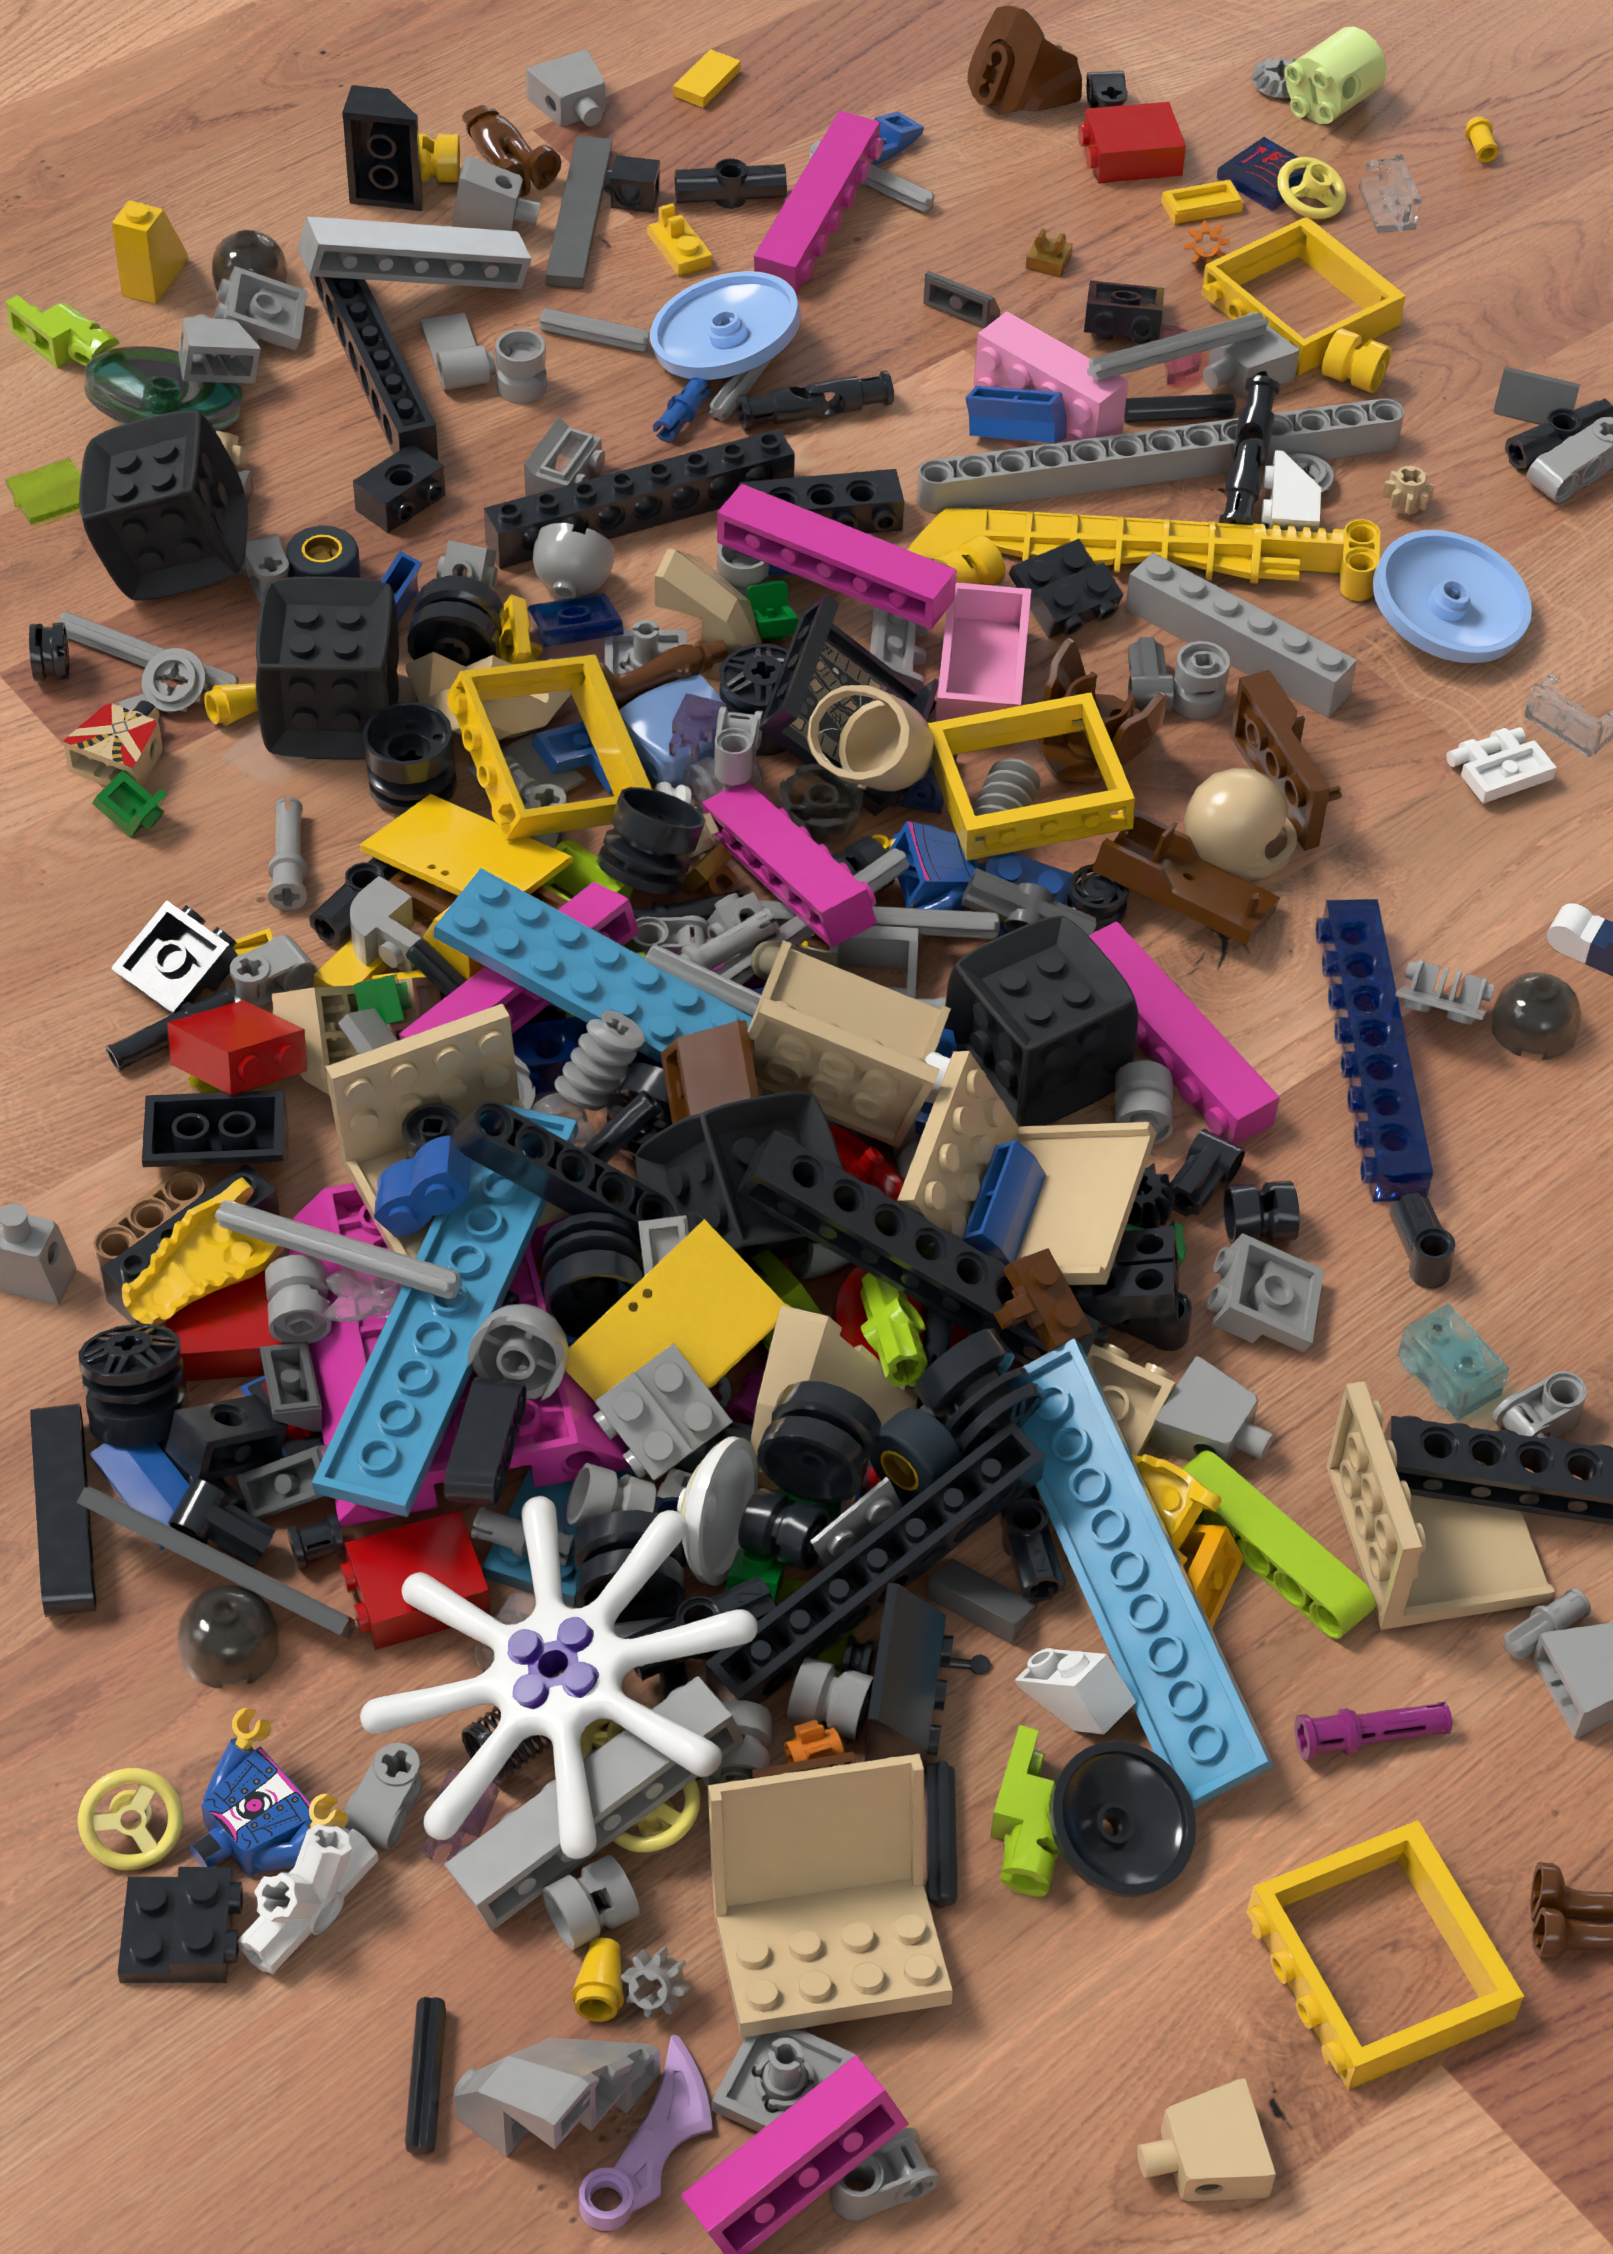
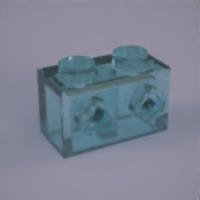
M1449 1303L1404 1327L1398 1356L1404 1368L1409 1373L1415 1374L1430 1390L1434 1401L1439 1406L1446 1408L1456 1420L1463 1418L1501 1396L1509 1368Z

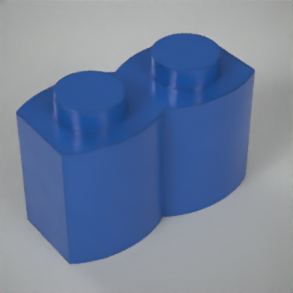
M443 1136L429 1141L417 1151L414 1158L398 1161L382 1172L377 1181L374 1218L395 1238L405 1237L419 1231L430 1221L432 1215L447 1213L465 1201L469 1194L472 1159L459 1151L451 1136Z

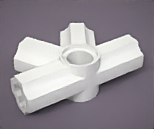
M317 1824L307 1830L294 1869L289 1873L281 1872L274 1877L264 1876L254 1891L258 1900L257 1912L261 1916L237 1940L239 1949L245 1954L250 1963L263 1973L269 1972L274 1974L311 1933L319 1935L324 1932L340 1913L344 1904V1897L377 1863V1851L363 1835L354 1829L348 1830L346 1828L341 1829L338 1826L328 1827Z

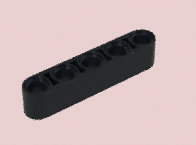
M486 1101L480 1104L462 1119L454 1129L453 1137L455 1144L465 1156L571 1215L587 1212L610 1213L626 1219L637 1229L639 1237V1221L675 1217L672 1204L662 1194L495 1101Z
M76 1403L30 1409L40 1586L45 1617L96 1611L90 1509L76 1503L84 1487L88 1488L85 1434L81 1405Z

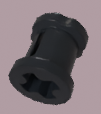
M335 1513L327 1515L326 1521L300 1529H297L295 1526L286 1528L298 1570L306 1568L307 1562L333 1554H336L339 1558L346 1556L343 1535Z

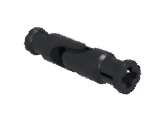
M885 370L881 371L879 376L858 379L857 376L811 383L802 387H786L770 390L768 395L752 398L740 395L736 399L737 414L741 428L744 431L749 430L751 425L767 422H773L775 425L804 420L808 417H823L862 410L864 405L881 402L886 406L892 405L894 402V388L890 373ZM824 393H835L834 397L827 402Z
M1253 376L1246 380L1245 389L1248 394L1245 407L1240 410L1232 451L1233 463L1228 472L1224 492L1227 502L1225 512L1220 515L1218 523L1253 525L1254 523L1251 518L1254 502L1259 500L1262 485L1259 468L1260 465L1263 466L1267 458L1275 417L1272 412L1273 401L1280 391L1279 382L1269 377ZM1257 438L1263 440L1262 447L1251 439Z

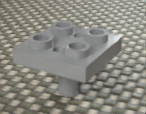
M640 620L633 625V630H617L618 634L616 635L612 634V632L610 633L612 636H608L605 633V665L613 674H622L635 670L665 650L687 644V630H659L656 622Z
M801 2029L745 2037L712 2100L711 2110L760 2132L856 2054ZM756 2070L758 2075L763 2072V2078L754 2077L752 2072ZM768 2104L770 2109L777 2108L779 2110L775 2113H770L766 2111L765 2106Z

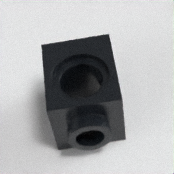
M616 155L613 170H607L605 175V192L611 193V208L654 213L660 192V160Z

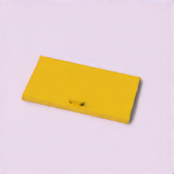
M429 794L360 844L361 852L458 896L480 868L531 894L574 861L573 856L530 837L505 840L501 827L496 822L433 794Z
M704 1219L569 1347L565 1371L595 1401L674 1343L709 1390L776 1326L781 1305L791 1306L785 1304Z

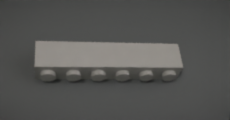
M306 216L297 247L309 276L522 289L532 259L518 231Z
M1153 552L1130 573L1125 610L1187 643L1206 641L1221 646L1230 657V666L1247 675L1270 670L1288 697L1328 718L1351 695L1357 664L1355 658Z
M699 1676L692 1679L686 1685L673 1690L666 1700L652 1709V1711L713 1742L720 1748L722 1758L745 1742L732 1714ZM625 1729L601 1748L591 1751L583 1760L597 1838L596 1848L590 1855L581 1859H573L567 1857L562 1852L559 1837L555 1779L549 1782L538 1795L526 1804L506 1814L495 1827L476 1841L463 1846L444 1865L460 1891L490 1930L493 1931L540 1896L543 1888L564 1878L698 1776Z

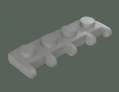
M874 607L870 652L920 690L924 687L925 679L922 675L913 672V664L922 665L926 662V651L915 646V636L923 637L927 635L928 628Z

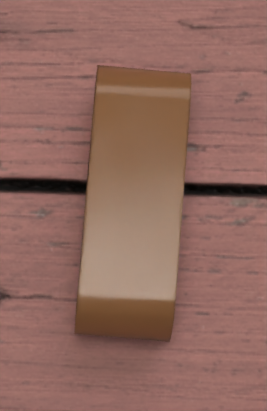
M187 1170L171 1174L98 1232L93 1244L99 1275L102 1280L101 1267L206 1193L204 1180L199 1174Z

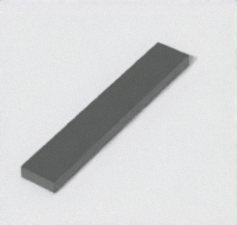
M576 136L546 270V285L571 288H583L605 187V175L609 168L612 154V139Z
M90 1486L88 1488L84 1487L76 1502L345 1638H350L357 1625L355 1619Z

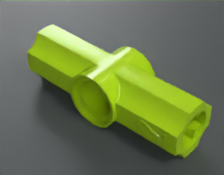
M867 1273L861 1279L863 1288L860 1291V1295L868 1318L861 1325L862 1333L867 1342L878 1353L885 1378L896 1388L903 1385L914 1387L917 1380L924 1373L928 1363L919 1334L926 1329L924 1321L918 1311L908 1301L906 1294Z

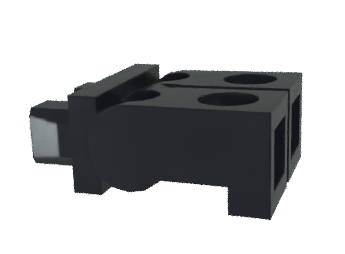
M1174 1227L1124 1231L1107 1284L1069 1285L1084 1313L1107 1325L1120 1324L1126 1319L1158 1318L1160 1326H1179V1253Z

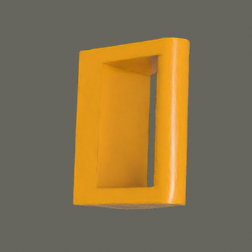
M1194 1524L1181 1548L1196 1553L1187 1576L1213 1629L1243 1563L1244 1556L1227 1526Z

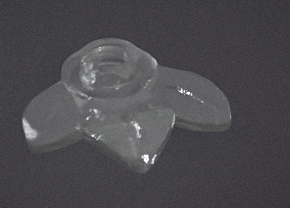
M349 1267L337 1270L326 1278L328 1288L338 1298L323 1313L324 1317L331 1321L353 1322L363 1320L374 1314L379 1318L387 1319L403 1284Z

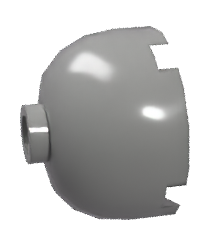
M549 524L541 528L534 545L533 563L537 577L548 589L552 590L555 596L561 599L570 600L597 592L610 575L614 564L615 547L607 538L594 530L587 528L584 535L572 532L574 524Z
M515 1304L504 1306L489 1314L474 1333L467 1359L469 1367L472 1363L473 1369L478 1375L477 1377L524 1383L527 1388V1399H536L542 1396L541 1400L550 1397L561 1384L568 1361L569 1347L565 1332L552 1315L539 1307L528 1304Z

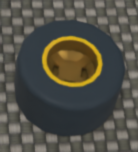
M323 525L309 527L295 534L287 544L288 578H360L359 548L355 538L343 529Z
M906 1408L897 1412L881 1427L879 1441L873 1456L869 1460L880 1480L882 1481L887 1477L897 1496L910 1502L962 1461V1454L954 1437L935 1417L919 1409Z

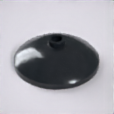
M1108 1741L1094 1744L1073 1756L1063 1766L1053 1784L1049 1801V1820L1055 1844L1068 1866L1087 1884L1114 1896L1138 1897L1151 1894L1165 1887L1178 1877L1185 1868L1192 1854L1196 1837V1819L1193 1804L1179 1775L1165 1760L1154 1752L1140 1745L1123 1741ZM1103 1820L1111 1824L1113 1835L1105 1831Z

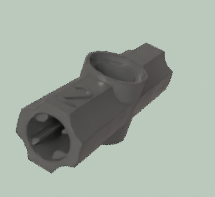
M978 868L973 872L962 898L961 905L977 912L997 913L1008 932L1035 921L1054 916L1067 917L1082 928L1088 936L1093 934L1097 924L1095 917L1054 901L1053 894L1040 885L1034 883L1016 885Z

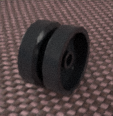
M444 576L433 579L424 585L415 601L413 620L407 637L408 652L412 659L416 660L435 652L466 667L492 655L497 657L500 645L499 637L502 634L505 620L504 605L498 594L486 584L464 576Z
M800 1381L788 1385L779 1394L772 1412L771 1424L765 1429L758 1447L757 1462L763 1473L771 1481L797 1497L819 1503L847 1501L860 1491L867 1473L868 1460L873 1456L881 1435V1422L870 1405L861 1397L843 1387L821 1381Z
M642 1510L614 1511L596 1516L581 1525L574 1535L575 1570L577 1571L575 1574L577 1608L590 1605L599 1597L649 1525L659 1515L658 1513ZM682 1540L623 1609L615 1623L669 1617L676 1614L680 1604L685 1601L684 1569L681 1567L683 1564Z

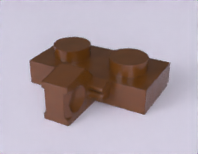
M1049 1248L1014 1260L1003 1269L1014 1289L1011 1291L1014 1299L1005 1302L1004 1307L993 1313L1002 1330L1027 1321L1031 1330H1036L1048 1353L1073 1338L1081 1341L1093 1332Z

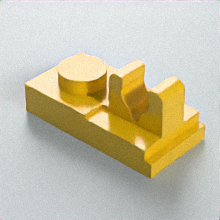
M672 203L659 207L658 222L648 225L647 234L676 274L682 276L712 267L711 252L697 233L692 230L682 215L675 216V205Z
M511 595L504 604L505 620L502 634L499 637L500 645L497 658L512 665L538 662L540 660L536 659L543 649L541 645L530 641L531 621L528 618L526 599Z

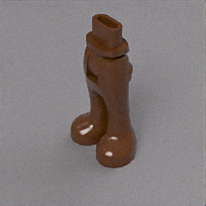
M480 105L463 114L462 119L466 124V132L476 144L477 150L492 165L521 176L523 181L520 197L529 194L531 182L537 190H543L555 180L561 170L562 161L560 155L552 147L541 145L532 150L518 129L507 118L500 115L496 109ZM507 154H511L515 158H509Z
M700 640L695 643V646L682 644L667 649L643 666L622 674H613L602 661L598 662L618 710H620L632 700L661 685L695 675L703 677L712 670L714 664L725 660L728 656V651L723 640L709 645L704 640Z
M1538 1862L1533 1874L1530 1900L1531 1919L1535 1920L1532 1931V1943L1535 1954L1539 1957L1553 1958L1567 1950H1613V1923H1591L1573 1920L1606 1919L1613 1921V1892H1590L1570 1888L1565 1885L1563 1874L1557 1865Z

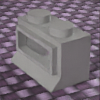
M558 416L524 463L525 497L590 480L595 473H600L605 462V452L602 451V438L570 428Z

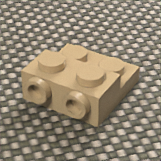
M1104 1343L1101 1348L1092 1344L1087 1356L1088 1361L1130 1452L1141 1456L1152 1435L1154 1419L1176 1387L1175 1382L1171 1381L1172 1375L1151 1363H1147L1145 1368L1128 1361L1129 1355L1114 1345Z

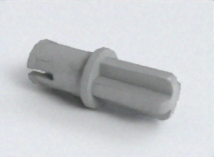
M1573 1588L1566 1591L1564 1595L1546 1607L1537 1606L1531 1611L1530 1618L1505 1634V1642L1503 1644L1505 1651L1511 1653L1515 1659H1523L1535 1651L1540 1634L1567 1629L1583 1617L1589 1616L1591 1613L1589 1600L1580 1590Z

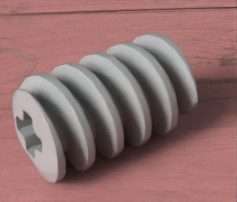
M1001 759L994 763L972 808L975 816L1031 806L1037 796V789L1041 785L1038 772L1030 764L1020 759ZM983 836L975 838V842L983 840Z
M612 1010L603 1011L601 1014L602 1020L592 1019L586 1026L588 1033L581 1035L578 1040L580 1047L574 1048L570 1055L572 1061L566 1062L562 1069L564 1075L558 1076L554 1083L556 1090L561 1096L573 1104L591 1111H598L608 1105L612 1098V1093L617 1090L620 1084V1079L625 1076L628 1065L633 1062L637 1055L636 1051L641 1048L645 1041L643 1031L635 1022L623 1014Z

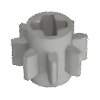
M665 1946L653 1958L650 1957L647 1951L642 1949L633 1957L635 1967L629 1968L621 1975V1980L629 1983L630 1995L625 2001L627 2003L634 2002L643 2008L645 2017L648 2018L660 2006L670 2015L680 2005L676 1996H684L692 1985L683 1980L682 1969L687 1962L685 1960L677 1961L672 1956H669L668 1949ZM657 1978L661 1983L655 1985L651 1980Z

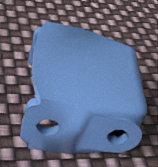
M701 675L678 679L642 694L619 710L639 760L648 772L647 779L655 786L660 782H668L672 788H676L679 785L689 786L715 774L714 755L717 720L720 707H725L718 693Z

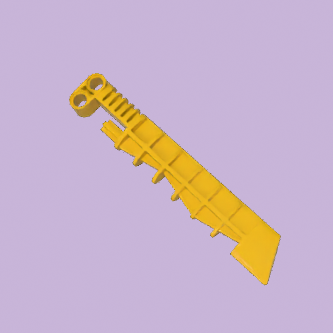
M946 508L931 521L907 549L926 558L936 559L950 550H956L959 545L971 538L983 535L997 546L1000 553L1021 557L1023 562L1080 539L1094 563L1098 565L1104 562L1105 565H1114V573H1120L1121 564L1143 562L1153 552L1178 566L1205 569L1206 580H1212L1213 571L1250 579V583L1258 584V579L1299 581V571L1340 573V591L1344 597L1354 601H1364L1374 595L1373 576L1380 561V529L1375 523L1365 519L1353 520L1345 526V529L1334 528L1333 533H1326L1325 528H1319L1318 532H1311L1310 527H1304L1303 531H1296L1294 526H1289L1288 530H1281L1279 525H1274L1273 529H1266L1264 524L1255 523L1253 525L1216 523V521L1195 522L1120 516Z

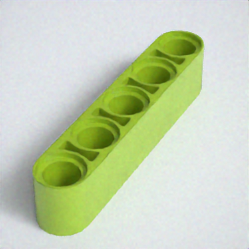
M1207 1450L1202 1451L1181 1468L1222 1499L1215 1512L1203 1508L1196 1522L1200 1525L1227 1526L1244 1556L1243 1563L1324 1634L1333 1639H1340L1375 1609L1376 1600L1373 1593L1358 1576L1219 1456Z

